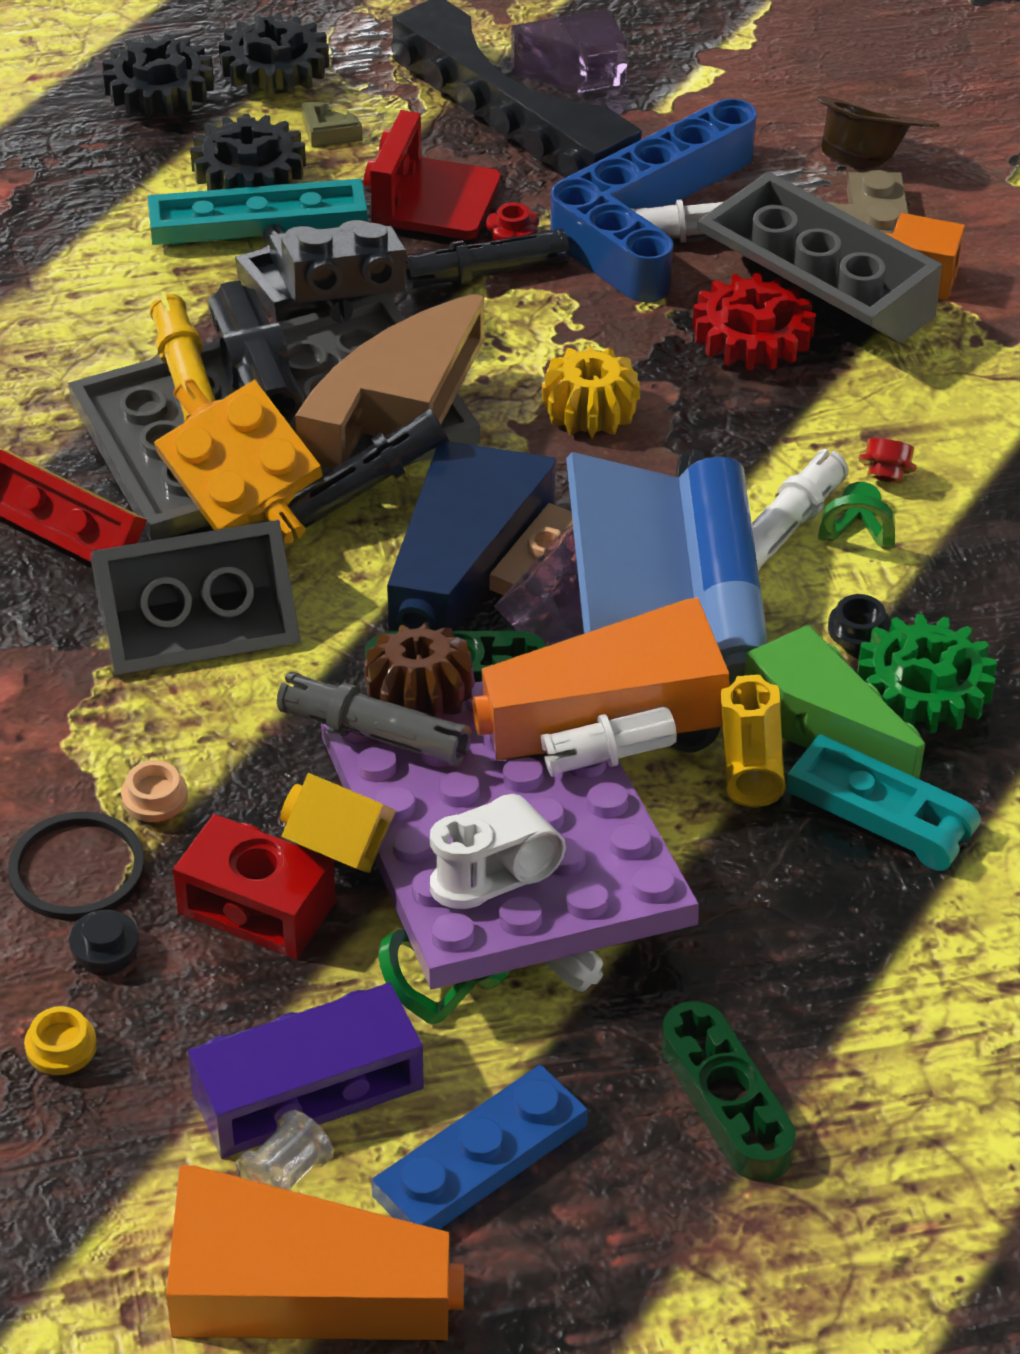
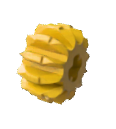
M590 344L586 351L579 352L572 348H567L564 358H552L545 374V382L542 383V401H544V409L550 415L551 424L557 426L566 425L568 435H573L579 431L588 432L591 438L598 431L615 435L618 425L631 424L637 401L640 399V382L638 381V373L632 369L631 358L615 357L613 348H608L602 352L594 351Z

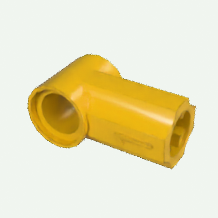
M761 675L737 676L733 684L721 689L726 790L729 798L735 803L745 807L758 808L778 801L784 794L786 787L782 751L780 692L778 685L766 682Z

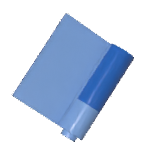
M571 452L566 461L584 634L685 599L698 597L729 671V681L735 682L737 676H744L746 653L768 643L744 467L739 461L732 458L711 457L695 462L678 478Z

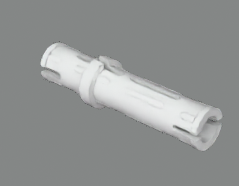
M828 449L819 450L802 472L788 477L780 485L777 498L752 522L758 571L788 540L800 524L814 519L824 508V503L822 502L848 476V465L840 454L832 451L825 460L829 455Z

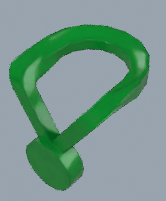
M855 482L849 484L845 488L842 497L835 498L827 504L823 512L818 539L833 541L858 519L862 520L877 545L880 547H895L896 521L894 512L886 503L881 501L880 491L871 483ZM844 510L845 513L836 521V515ZM876 514H878V516L882 519V526L875 518Z
M405 929L396 930L381 940L378 951L379 964L385 982H391L404 1007L429 1024H437L448 1017L476 984L482 989L495 988L504 981L510 972L506 971L456 983L441 1001L435 1002L414 990L402 974L398 962L399 946L405 945L413 950Z

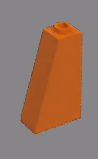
M699 598L685 599L482 668L483 695L475 696L472 699L475 726L478 736L489 735L496 761L547 753V750H542L541 735L547 733L550 735L597 723V717L604 714L611 720L666 707L670 710L675 721L676 733L723 727L721 689L729 687V671Z
M180 1165L166 1291L172 1337L448 1341L449 1310H464V1263H450L449 1232L195 1165Z

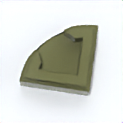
M324 102L302 103V118L311 147L363 141L362 124L354 114L347 111V114L343 115L328 110V104Z

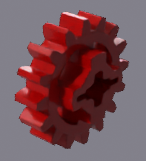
M754 273L752 278L742 279L738 274H733L731 284L729 285L715 280L712 282L711 292L700 291L698 304H694L692 329H695L696 344H706V355L709 357L720 353L724 354V365L730 366L737 360L745 361L747 370H753L756 364L764 363L770 369H776L778 358L793 363L796 361L797 351L807 352L809 350L810 338L814 336L816 313L812 312L813 302L807 298L800 299L801 288L798 286L788 289L782 288L783 278L780 277L767 283L762 282L760 273Z

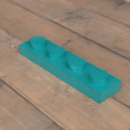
M361 178L147 195L152 245H183L198 241H235L247 237H260L267 226L271 225L274 229V224H279L286 232L293 227L299 226L328 229L340 227L343 223L352 220L368 222L367 206Z

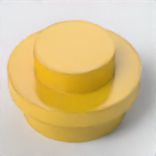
M57 1006L42 1011L34 1018L26 1033L24 1045L27 1059L34 1068L50 1075H65L80 1070L91 1061L97 1049V1039L93 1025L79 1011L70 1007Z

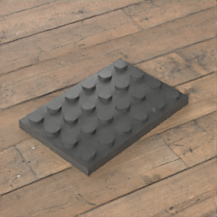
M387 293L351 302L353 314L347 321H344L341 317L342 323L335 322L326 310L279 323L287 345L289 368L300 389L302 405L311 391L340 361L385 329L405 320ZM219 340L203 344L201 357L216 401L222 400L240 389L239 384L231 385L227 379ZM160 357L69 382L70 400L133 512L147 519L144 531L149 540L166 539L209 526V522L158 455L154 445V441L184 423L180 402L173 395L175 386L168 364L164 363ZM457 393L441 426L450 442L470 445L479 444L480 424ZM294 415L291 418L289 425L296 433V421ZM362 433L349 459L373 444L371 438L374 436ZM436 448L411 464L433 458ZM321 466L322 475L333 468Z

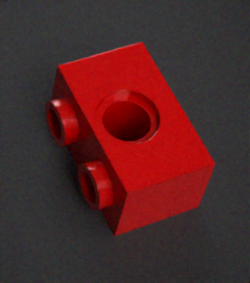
M216 814L212 815L173 868L178 914L296 960L336 903L334 859L302 845L298 846L264 833L251 824L238 823Z

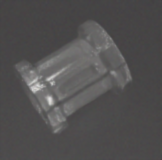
M294 1109L287 1110L277 1120V1131L256 1152L253 1150L245 1151L237 1159L235 1165L238 1170V1176L241 1178L292 1191L291 1188L313 1166L323 1167L333 1157V1146L326 1133L313 1119Z

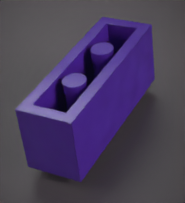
M391 982L368 990L350 992L338 1000L299 1013L291 1012L281 1015L272 1022L233 1035L217 1036L203 1045L187 1050L192 1094L221 1159L424 1089L423 1044Z

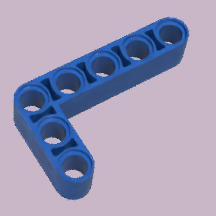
M740 99L717 101L560 180L551 190L550 231L562 228L566 233L569 243V252L566 253L628 298L644 303L662 300L669 294L671 289L672 239L664 231L630 208H654L672 205L676 203V200L684 199L751 163L754 154L757 118L755 107Z

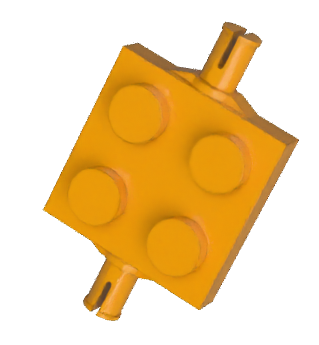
M194 379L184 380L186 390L179 383L174 389L173 395L180 401L190 417L185 423L154 441V445L158 455L214 530L244 526L264 521L265 519L269 521L279 520L285 544L294 542L293 534L297 539L301 538L306 528L299 522L287 505H289L299 491L323 477L321 465L254 379L224 399L212 403L208 401L198 388Z

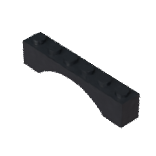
M427 0L392 17L393 40L391 49L394 61L564 178L641 140L642 130L607 106L581 104L551 97L527 88L506 76L491 64L478 48L472 33L471 16L447 0Z

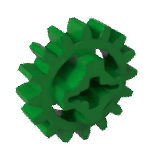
M916 614L914 625L908 626L901 619L895 617L891 619L890 632L875 627L872 629L870 642H862L857 674L879 691L883 701L898 716L903 717L904 722L910 723L913 726L916 721L925 722L929 733H936L938 723L946 721L955 730L961 729L964 714L970 718L979 719L982 714L983 704H990L992 701L996 680L994 678L997 667L996 659L987 658L989 644L986 641L971 643L972 628L968 626L956 632L950 630L949 618L942 617L937 625H929L923 614ZM966 679V681L962 685H960L961 680Z

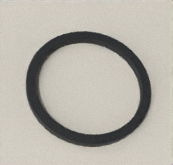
M84 811L59 814L31 827L16 842L8 862L9 879L17 898L30 910L45 917L58 920H79L81 917L94 911L114 910L133 895L141 883L145 869L141 842L131 828L111 816ZM75 825L97 826L112 831L129 845L134 855V865L129 878L115 893L95 903L82 906H60L47 903L31 894L25 888L19 876L21 860L29 847L42 836L60 828Z

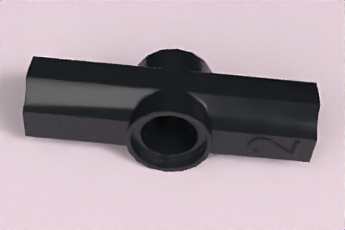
M240 280L223 283L220 285L219 290L208 298L210 319L219 337L220 352L227 379L231 385L239 384L240 388L255 379L289 423L302 406V396L289 368V357L283 331L279 323H269L255 289L247 288Z

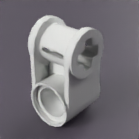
M516 794L503 795L491 803L462 814L444 817L437 821L430 829V847L437 855V868L430 876V893L434 900L443 906L453 909H468L477 907L488 899L523 885L540 882L549 877L563 860L566 850L565 839L522 796ZM449 837H452L451 844H449Z

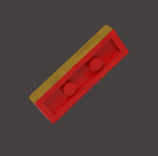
M0 448L1 517L90 562V553L94 550L138 543L147 519L23 457Z

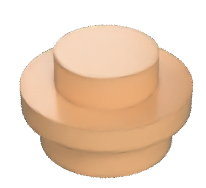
M159 760L145 761L133 767L128 773L121 789L122 804L126 812L138 820L145 822L164 821L174 817L185 807L188 799L187 784L171 764Z

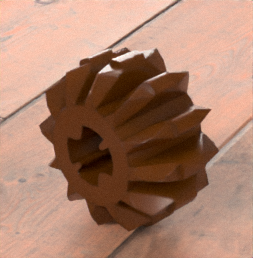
M424 623L419 629H409L404 625H400L398 634L384 633L378 635L377 645L367 650L364 670L367 695L369 697L419 711L436 718H441L443 713L451 715L461 713L462 703L472 698V688L475 684L472 655L468 651L467 640L454 638L451 628L444 627L434 631L430 630L427 623Z

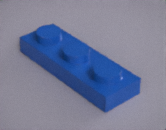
M539 1064L372 1178V1197L393 1218L441 1229L587 1126L588 1109Z

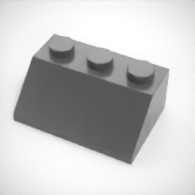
M279 520L94 550L90 553L100 615L114 675L301 643Z

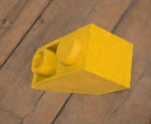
M308 773L303 786L295 784L286 797L280 816L281 822L286 823L281 837L351 867L370 873L396 810Z

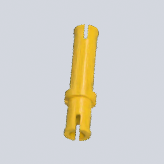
M166 294L170 311L165 312L161 298H156L151 303L149 309L150 316L158 333L156 348L160 359L168 364L175 388L181 383L186 390L184 380L194 379L196 385L210 403L216 401L201 357L203 343L198 330L190 325L185 301L178 295ZM180 403L185 423L190 415Z

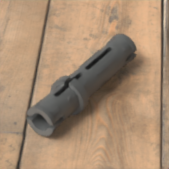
M290 672L285 676V680L294 686L281 683L279 687L277 708L280 712L290 713L329 726L328 730L330 733L340 736L354 733L435 758L455 767H458L464 761L463 756L456 754V751L467 755L472 737L470 726L436 718L419 711L359 693L361 689L358 686L343 683L338 687L313 680L296 672Z

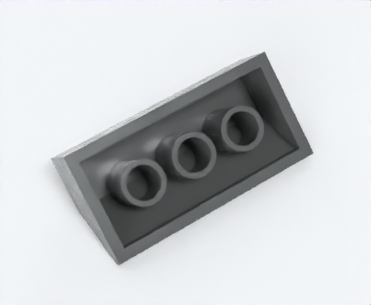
M769 171L697 220V230L900 343L904 342L936 317L942 271L941 263Z

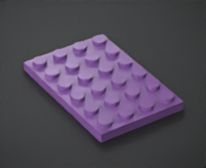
M482 682L474 684L472 698L462 703L461 713L455 715L443 713L440 718L457 724H465L471 728V744L467 755L456 751V754L463 756L464 760L458 767L354 733H349L347 736L336 735L329 732V726L321 723L322 739L343 787L396 810L375 862L431 990L698 925L699 903L620 762L618 761V765L610 767L607 762L562 772L557 776L551 777L544 756H548V753L496 761L489 735L478 736L474 721L472 699L475 696L483 695ZM516 794L522 796L565 839L566 850L563 860L549 877L540 882L523 885L488 899L477 907L468 909H453L443 906L434 900L430 893V876L437 868V855L430 847V829L437 821L444 817L462 814L491 803L503 795ZM449 837V844H451L452 837Z

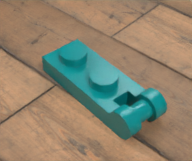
M822 734L816 737L787 775L786 792L914 851L918 859L925 866L936 871H944L950 867L960 852L958 843L969 840L981 823L977 809L967 801ZM925 817L933 822H936L938 826L922 820V818Z

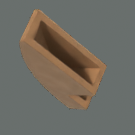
M471 294L421 311L366 341L331 369L311 391L295 415L296 434L321 466L334 469L347 461L362 433L372 436L382 433L385 437L424 413L428 408L431 409L439 423L442 424L484 342V296Z

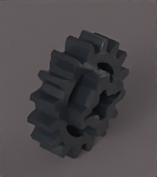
M281 14L269 17L254 16V24L249 25L242 21L237 22V32L226 30L224 32V41L219 42L222 76L231 77V85L233 87L247 84V92L250 94L255 93L260 88L266 89L268 96H274L275 93L287 92L289 95L295 94L294 86L297 85L309 89L313 87L312 78L323 79L325 77V68H328L330 65L329 44H327L326 33L317 32V24L315 23L302 26L301 19L298 16L291 18L289 21H282Z
M165 34L161 40L154 41L150 35H144L143 43L126 40L124 41L125 50L112 48L110 50L111 59H106L102 62L105 95L111 96V104L113 106L125 104L126 113L129 114L140 110L145 112L146 117L151 118L156 111L162 110L168 117L173 116L174 108L189 112L193 110L192 101L205 102L207 100V92L214 90L212 56L205 55V47L203 45L190 47V38L185 37L177 41L171 38L170 34Z
M243 114L242 118H237V122H234L229 117H223V126L217 127L207 124L205 126V135H195L193 137L194 147L190 148L192 172H195L197 184L207 183V190L292 184V179L302 180L303 167H306L305 143L301 142L299 130L289 131V122L287 121L273 125L269 115H264L259 121H256L255 117Z

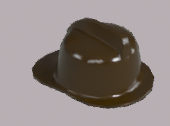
M817 97L818 102L828 107L821 145L822 152L828 157L855 167L869 168L881 165L892 158L911 126L939 127L940 125L938 122L926 119L874 112L835 98Z

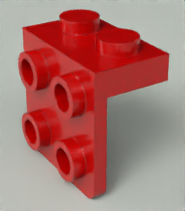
M400 110L391 130L385 129L382 133L379 154L376 160H369L366 165L364 191L371 193L372 223L391 226L402 231L412 230L442 235L450 239L469 240L476 238L480 232L499 189L501 174L498 170L422 157L421 113Z

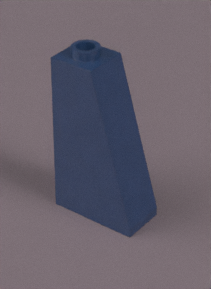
M450 441L436 448L387 584L388 630L399 631L400 625H404L409 629H419L424 623H427L430 630L434 631L444 627L451 628L452 631L457 630L489 590L490 573L547 504L555 503V457Z

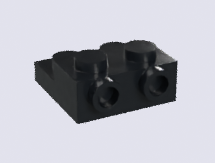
M352 220L343 223L337 228L315 229L299 226L293 227L283 234L269 235L270 257L295 304L406 291V249L391 226L369 223L362 220Z

